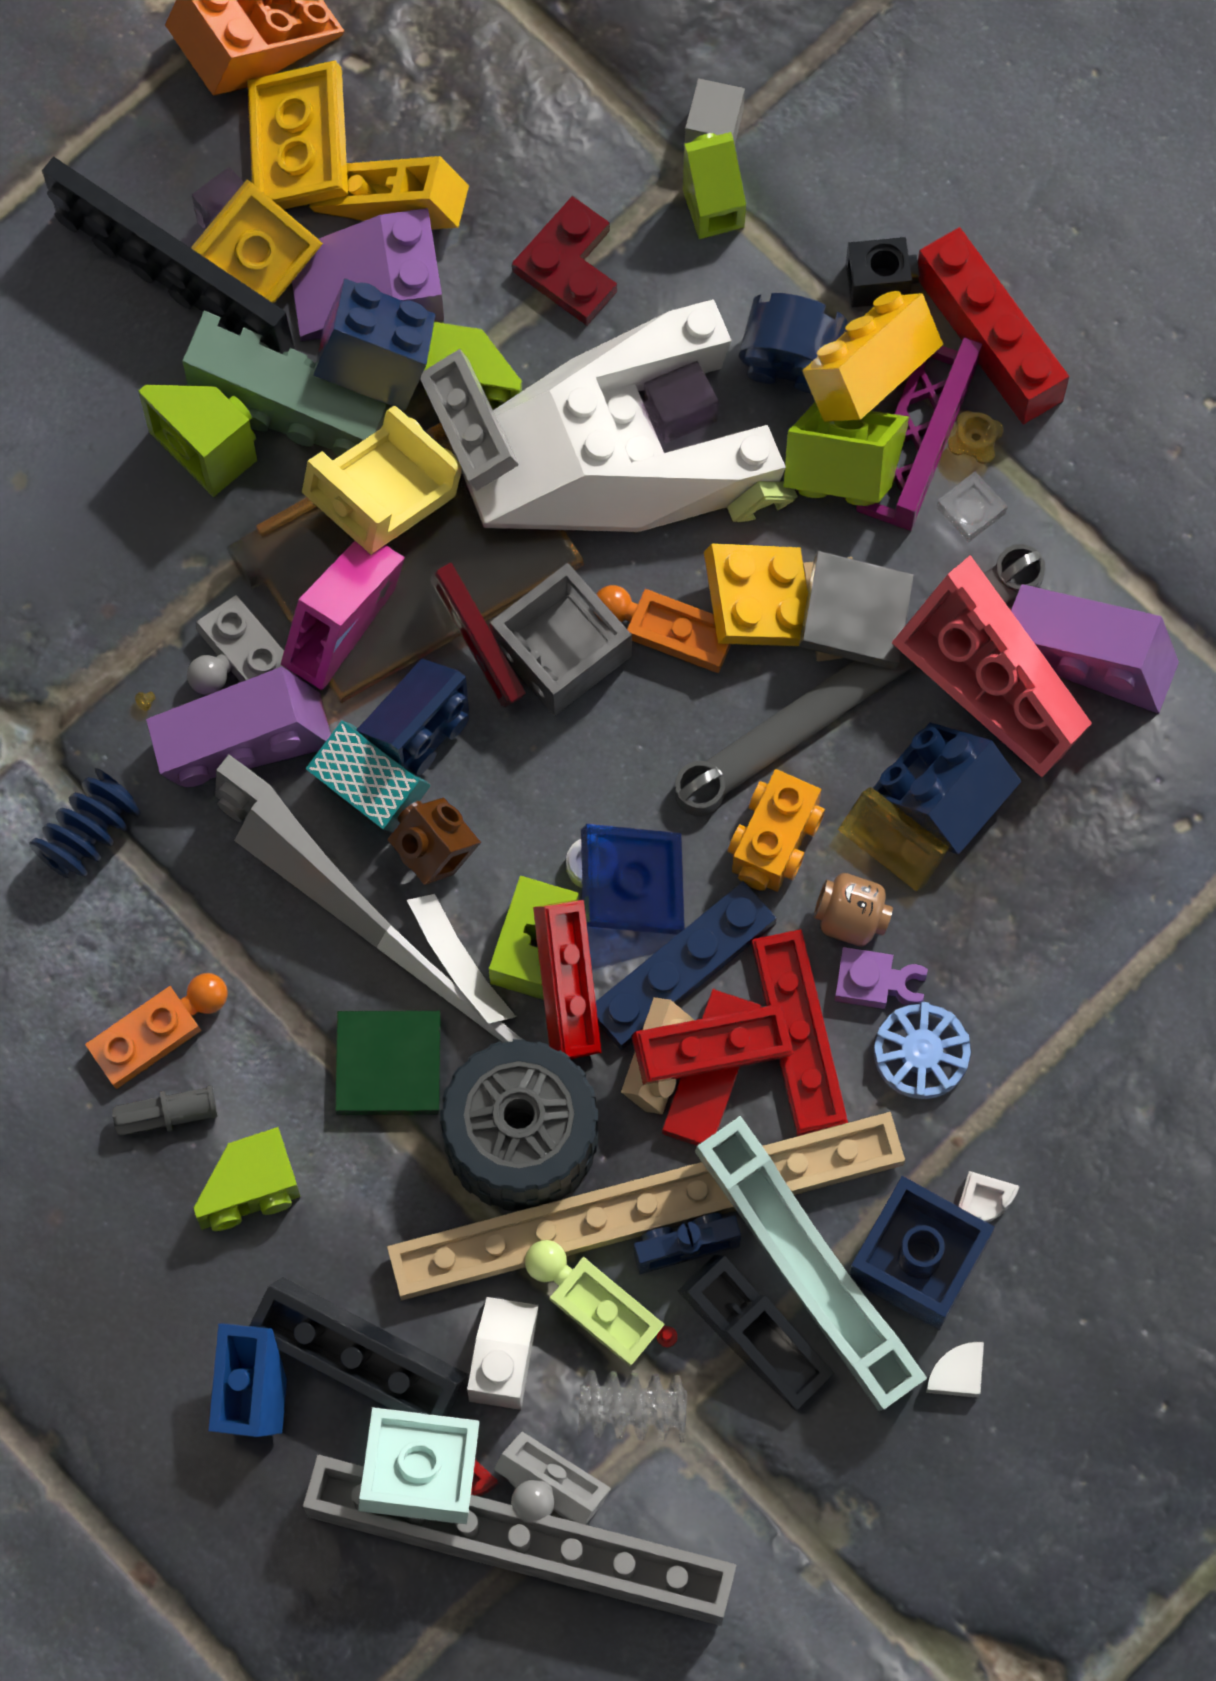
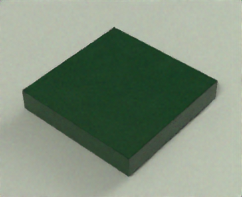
M337 1011L336 1115H440V1011Z

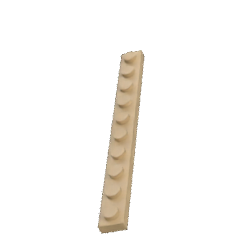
M891 1112L762 1146L772 1159L793 1195L904 1166L905 1163ZM700 1162L387 1246L402 1301L525 1268L526 1253L538 1241H554L563 1248L566 1256L640 1237L644 1233L657 1228H673L681 1226L683 1223L688 1224V1222H692L694 1219L707 1214H725L736 1211V1209L704 1164Z

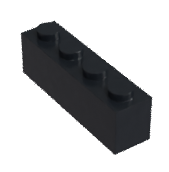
M284 1277L268 1286L249 1325L271 1328L278 1350L392 1410L448 1417L469 1375Z

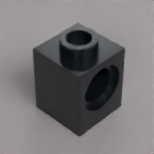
M906 237L848 242L845 265L851 308L874 306L873 302L878 297L892 291H899L901 295L910 294L911 285L919 283L917 255H908ZM877 268H887L891 270L894 274L890 276H880L877 275L873 270Z

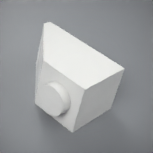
M491 1297L486 1298L476 1337L467 1388L469 1402L518 1410L522 1409L539 1305Z

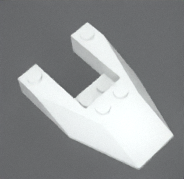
M714 299L668 311L572 358L493 410L519 466L478 491L468 482L462 469L463 476L484 528L641 532L726 508L758 481L780 482L786 467L768 425L664 453L638 392L722 368L731 344V338Z

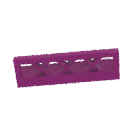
M963 338L959 351L941 346L930 356V358L953 365L947 380L931 385L924 371L928 359L910 374L894 414L909 417L904 442L912 439L918 453L914 463L899 469L897 467L893 481L896 482L901 492L896 510L874 503L868 506L857 505L856 512L912 531L977 369L982 348L981 343ZM920 381L924 389L915 392ZM929 398L935 410L929 422L915 427L907 412L908 408L914 403ZM908 476V478H907V480H906V483H905L903 477Z

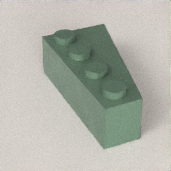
M204 310L182 360L188 386L217 387L228 399L232 396L237 397L252 416V419L249 421L252 429L267 431L269 428L286 434L290 440L303 446L317 444L332 449L337 456H341L380 430L383 426L385 413L393 406L313 376L316 363L309 359L308 355L292 348L282 354L273 351L267 345L260 342L262 335L244 327L240 336L218 326L221 317Z

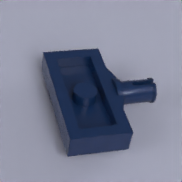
M711 1213L688 1222V1228L683 1223L676 1232H672L671 1227H661L644 1233L641 1236L642 1241L634 1243V1258L639 1275L740 1247L741 1232L736 1216L723 1218L721 1213Z

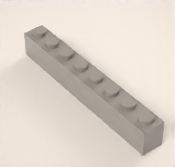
M317 1455L303 1504L304 1511L309 1518L722 1626L737 1564L546 1515L537 1521H530L534 1524L521 1521L525 1519L515 1512L512 1505L474 1495L470 1496L467 1524L358 1511L364 1466Z

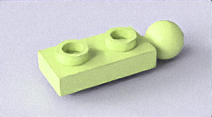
M538 1241L528 1249L525 1256V1266L530 1276L540 1282L554 1281L559 1285L549 1300L629 1367L665 1325L586 1258L583 1257L572 1270L567 1265L565 1251L554 1241Z

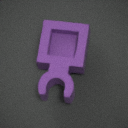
M843 947L835 1001L885 1009L887 996L890 995L896 996L898 1001L905 1006L923 1002L924 994L910 992L906 988L905 983L911 979L925 981L928 969L921 965L911 964L903 967L901 970L892 969L893 955Z

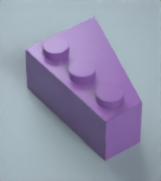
M1021 584L1011 612L1059 677L1152 712L1160 713L1179 664L1162 616Z
M279 667L146 719L160 774L183 787L198 786L216 777L217 768L228 755H231L250 769L319 751L331 735L320 692L284 667Z

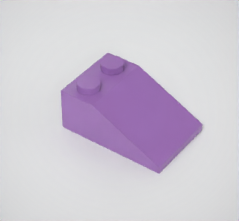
M428 208L378 215L319 238L323 243L322 246L292 281L301 341L322 337L324 324L344 278L356 283L371 284L380 292L399 300L419 303L427 311L436 314L434 322L444 321L442 292Z

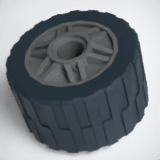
M513 1039L512 1042L501 1043L500 1041L489 1045V1048L481 1052H475L452 1075V1081L449 1087H446L442 1098L443 1109L440 1110L441 1130L449 1166L454 1176L457 1175L462 1186L470 1194L473 1193L480 1198L481 1202L487 1205L502 1207L503 1210L515 1212V1210H525L562 1200V1197L569 1192L572 1193L580 1185L584 1175H587L593 1165L594 1153L597 1152L598 1109L596 1108V1096L593 1087L589 1085L586 1074L581 1067L576 1066L570 1060V1056L539 1041L537 1043L527 1042L525 1039ZM518 1122L529 1124V1126L522 1129L511 1127V1125Z

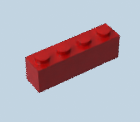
M958 227L920 249L918 256L920 284L962 341L963 338H967L982 344L978 364L1021 423L1024 425L1063 402L1070 376L963 230Z

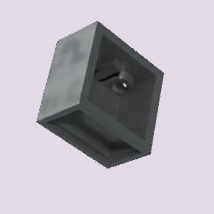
M568 563L490 622V631L510 666L554 716L628 660L632 653V634Z

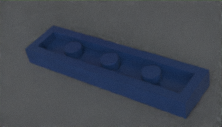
M743 881L596 1001L598 1025L622 1051L633 1042L631 1035L636 1031L643 1030L654 997L672 1000L678 1005L749 947L752 939L760 938L776 924V916Z

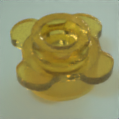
M962 412L957 417L958 429L956 435L949 439V450L954 455L966 454L975 457L977 462L981 464L991 462L995 457L993 449L995 442L1002 437L1004 432L1002 424L984 413ZM973 434H978L980 436V440L974 441L971 438V436Z

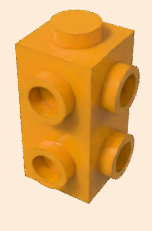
M777 769L774 770L768 784L762 781L758 783L748 807L755 811L748 827L739 824L728 847V852L734 855L732 872L738 874V879L741 882L744 881L749 887L756 890L764 891L767 887L778 892L785 877L794 880L805 855V852L798 850L805 834L815 836L826 809L819 806L821 788Z

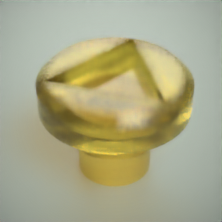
M151 691L146 694L139 692L135 695L137 705L144 711L151 709V702L156 699Z

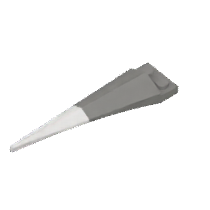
M231 755L226 757L216 770L215 796L220 799L217 805L229 817L238 822L245 818L234 840L500 1041L506 1043L512 1042L513 1039H522L501 1021L488 1024L457 985L430 963L357 891L300 825L273 788Z

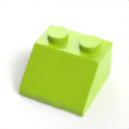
M145 385L138 391L149 433L212 497L216 496L257 461L253 442L256 440V436L249 422L252 416L237 397L232 396L228 399L217 387Z
M814 402L788 430L784 487L797 489L799 494L810 498L833 495L845 497L846 501L853 505L868 506L875 502L879 503L892 487L908 428L909 417L870 411L861 420L824 422L817 404Z

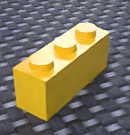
M892 291L878 297L873 302L874 307L868 313L848 323L845 327L846 332L836 341L821 347L817 351L818 357L802 370L824 422L861 420L943 345L923 293L901 295L899 291Z

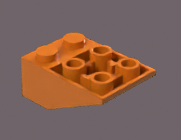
M176 0L165 23L166 28L213 96L247 88V80L273 75L336 40L344 33L343 28L323 0Z

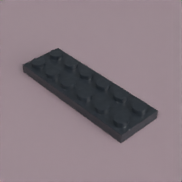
M53 156L41 170L48 188L47 195L52 200L56 211L54 216L64 227L72 232H77L80 229L91 236L95 246L107 256L115 258L118 254L131 263V269L140 278L148 283H153L156 280L167 287L170 296L183 307L191 309L195 306L202 312L205 310L221 317L218 323L219 327L234 332L239 336L243 327L262 335L260 342L280 354L288 352L290 348L295 350L286 311Z

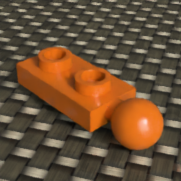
M617 585L605 586L596 593L621 623L625 620L630 622L627 630L632 634V641L713 672H720L731 644L718 643L714 614L648 589L644 590L638 604L632 602L629 593Z
M202 973L194 977L188 985L187 995L182 999H179L172 987L169 986L85 1045L112 1085L118 1089L202 1031L192 1016L198 1012L211 1014L220 1010L227 1000V986L219 976L212 973Z

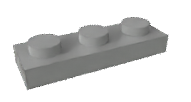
M460 349L423 371L420 380L468 482L476 491L519 466L468 358Z

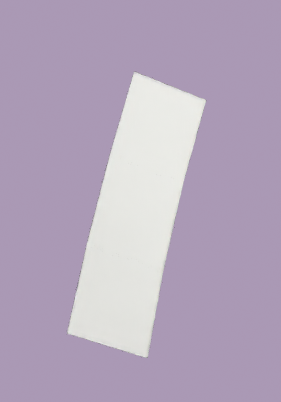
M431 894L408 899L407 902L430 946L457 987L484 1020L491 1024L516 1017L486 981L458 939L436 895Z

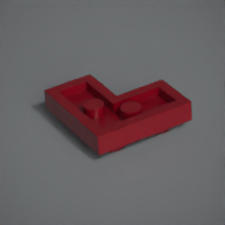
M571 196L512 262V272L588 326L617 293V283L585 261V258L610 232V222L574 196Z

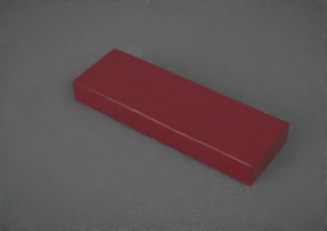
M452 562L436 570L431 577V583L499 703L506 708L520 700L526 692Z

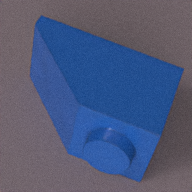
M219 1323L208 1431L254 1437L282 1433L287 1378L273 1330L271 1328Z

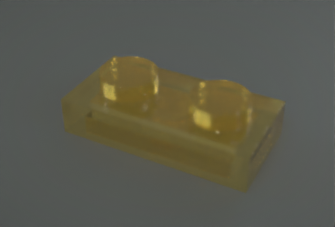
M872 787L867 788L861 793L838 828L842 834L915 891L925 886L950 849Z

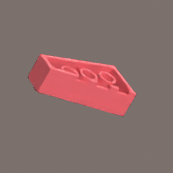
M971 555L947 574L892 642L896 648L1041 777L1067 753L1092 724Z

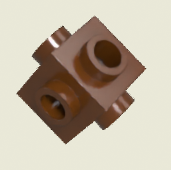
M444 797L424 804L421 801H416L409 805L398 816L397 820L400 824L387 839L399 853L402 862L417 875L424 885L454 875L481 843L463 821L461 813L454 806L450 805Z

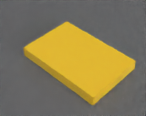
M329 61L247 80L252 183L283 210L347 196L348 178L342 67L337 61Z

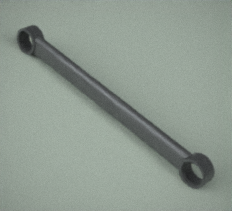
M1014 544L1007 547L999 555L996 565L984 572V574L1007 604L1014 598L1016 599L1021 585L1014 584L1010 580L1030 564L1035 566L1038 577L1027 585L1037 588L1041 587L1046 571L1045 561L1041 553L1034 547L1025 544ZM1014 558H1020L1011 566H1009L1004 572H1002L1003 566L1009 560H1012ZM902 652L900 663L895 670L854 660L707 761H694L686 764L678 772L675 780V799L679 807L686 813L694 816H706L715 812L721 806L727 793L913 668L915 664ZM695 774H702L681 790L684 782L689 777ZM713 780L716 781L719 792L712 800L706 803H695L688 800L702 786Z

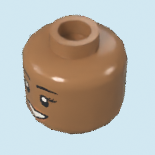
M841 873L834 881L825 880L813 917L820 920V929L826 936L863 947L872 940L875 933L882 936L885 934L893 907L885 904L886 893L882 885L849 873Z

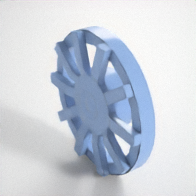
M928 1002L911 1004L895 1010L879 1027L874 1043V1060L883 1080L900 1094L917 1099L935 1098L952 1090L964 1077L971 1056L969 1034H967L962 1023L956 1018V1015ZM921 1014L920 1029L915 1030L906 1016ZM929 1014L942 1019L933 1031L928 1030ZM899 1020L908 1035L905 1038L888 1031L889 1028ZM948 1025L958 1035L944 1040L939 1038ZM887 1039L902 1046V1049L883 1054V1041ZM960 1044L962 1046V1059L943 1053L945 1048ZM902 1059L904 1065L893 1076L885 1062ZM941 1061L958 1067V1070L951 1079H948L940 1068L939 1064ZM910 1070L918 1073L917 1088L901 1082ZM933 1071L941 1084L937 1087L925 1088V1075Z

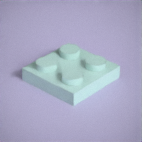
M372 1407L358 1511L467 1524L479 1421Z

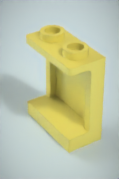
M393 406L386 411L383 426L380 430L335 460H331L323 451L308 460L302 493L368 553L373 554L456 496L462 467L450 450L443 448L423 431L416 420L406 416L399 408Z

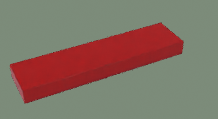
M802 929L752 939L751 945L765 1005L782 1004L794 1052L791 1056L778 1060L796 1136L848 1123Z

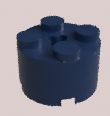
M771 293L770 301L762 302L761 295L755 296L739 351L740 360L749 367L747 376L757 382L766 384L775 383L776 377L795 381V388L812 394L802 370L818 357L817 351L821 347L836 341L846 332L847 319L838 311L835 319L825 315L826 305L810 298L787 293Z

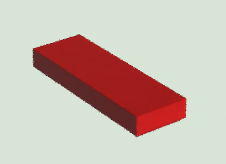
M572 900L533 907L549 1047L557 1051L561 1050L570 1056V1059L602 1053L584 900Z
M712 989L702 1019L761 1008V1005ZM741 1066L681 1078L662 1129V1134L698 1146L718 1132Z
M782 1004L640 1030L631 1035L643 1085L785 1058L794 1054Z

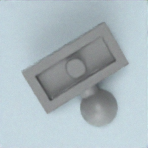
M237 595L196 621L197 632L218 655L217 657L210 655L200 656L189 665L187 680L190 687L197 693L210 695L220 691L225 685L227 673L230 671L240 682H243L279 667H284L281 665L284 650Z
M521 1432L506 1448L493 1469L506 1477L516 1487L511 1498V1505L514 1507L515 1512L525 1519L521 1521L529 1524H534L530 1521H537L546 1515H550L554 1509L561 1517L586 1525L603 1505L611 1490L610 1487L524 1432Z

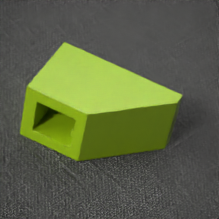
M731 132L720 135L714 133L704 134L695 138L692 142L684 144L683 193L699 239L745 227L746 200L735 143Z
M434 322L427 365L424 371L460 349L468 358L492 410H495L522 392V380L482 329Z
M279 1127L228 1143L194 1206L201 1230L209 1227L212 1228V1231L230 1229L242 1222V1216L260 1210L263 1215L275 1214L292 1206L291 1200L301 1197Z

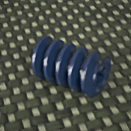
M95 768V773L99 780L88 777L82 782V788L86 795L76 792L70 795L69 804L73 811L63 807L56 811V819L60 826L47 823L42 827V833L47 841L34 838L29 842L34 853L52 870L65 878H68L67 875L70 872L83 877L87 876L88 872L81 862L83 857L97 862L100 861L101 856L94 846L97 841L110 847L114 845V841L107 831L110 826L124 832L127 830L128 827L120 816L123 811L137 817L141 813L130 793L114 778L98 768Z

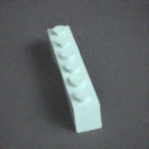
M739 1116L699 1144L695 1150L697 1156L877 1410H884L926 1380L927 1377L898 1336L865 1297L826 1244L782 1178L772 1159L742 1117Z

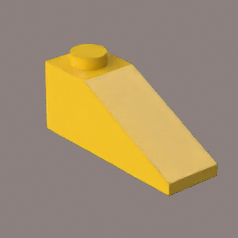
M441 156L347 163L348 195L311 203L310 208L314 212L362 221L383 214L428 208L431 229L458 228L469 185Z

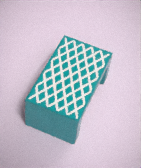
M341 720L306 767V770L379 827L394 832L400 824L397 820L400 813L412 803L420 801L431 785L424 779L413 775L356 731L357 727Z

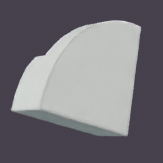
M969 1171L959 1207L988 1223L998 1218L1009 1208L1019 1186Z
M984 1342L966 1343L947 1352L933 1368L928 1380L926 1393L979 1398Z

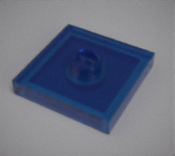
M586 824L581 829L582 896L587 927L678 935L685 929L681 833Z

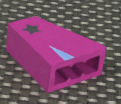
M354 541L299 598L281 665L320 690H323L395 591L405 557L387 545L370 554Z

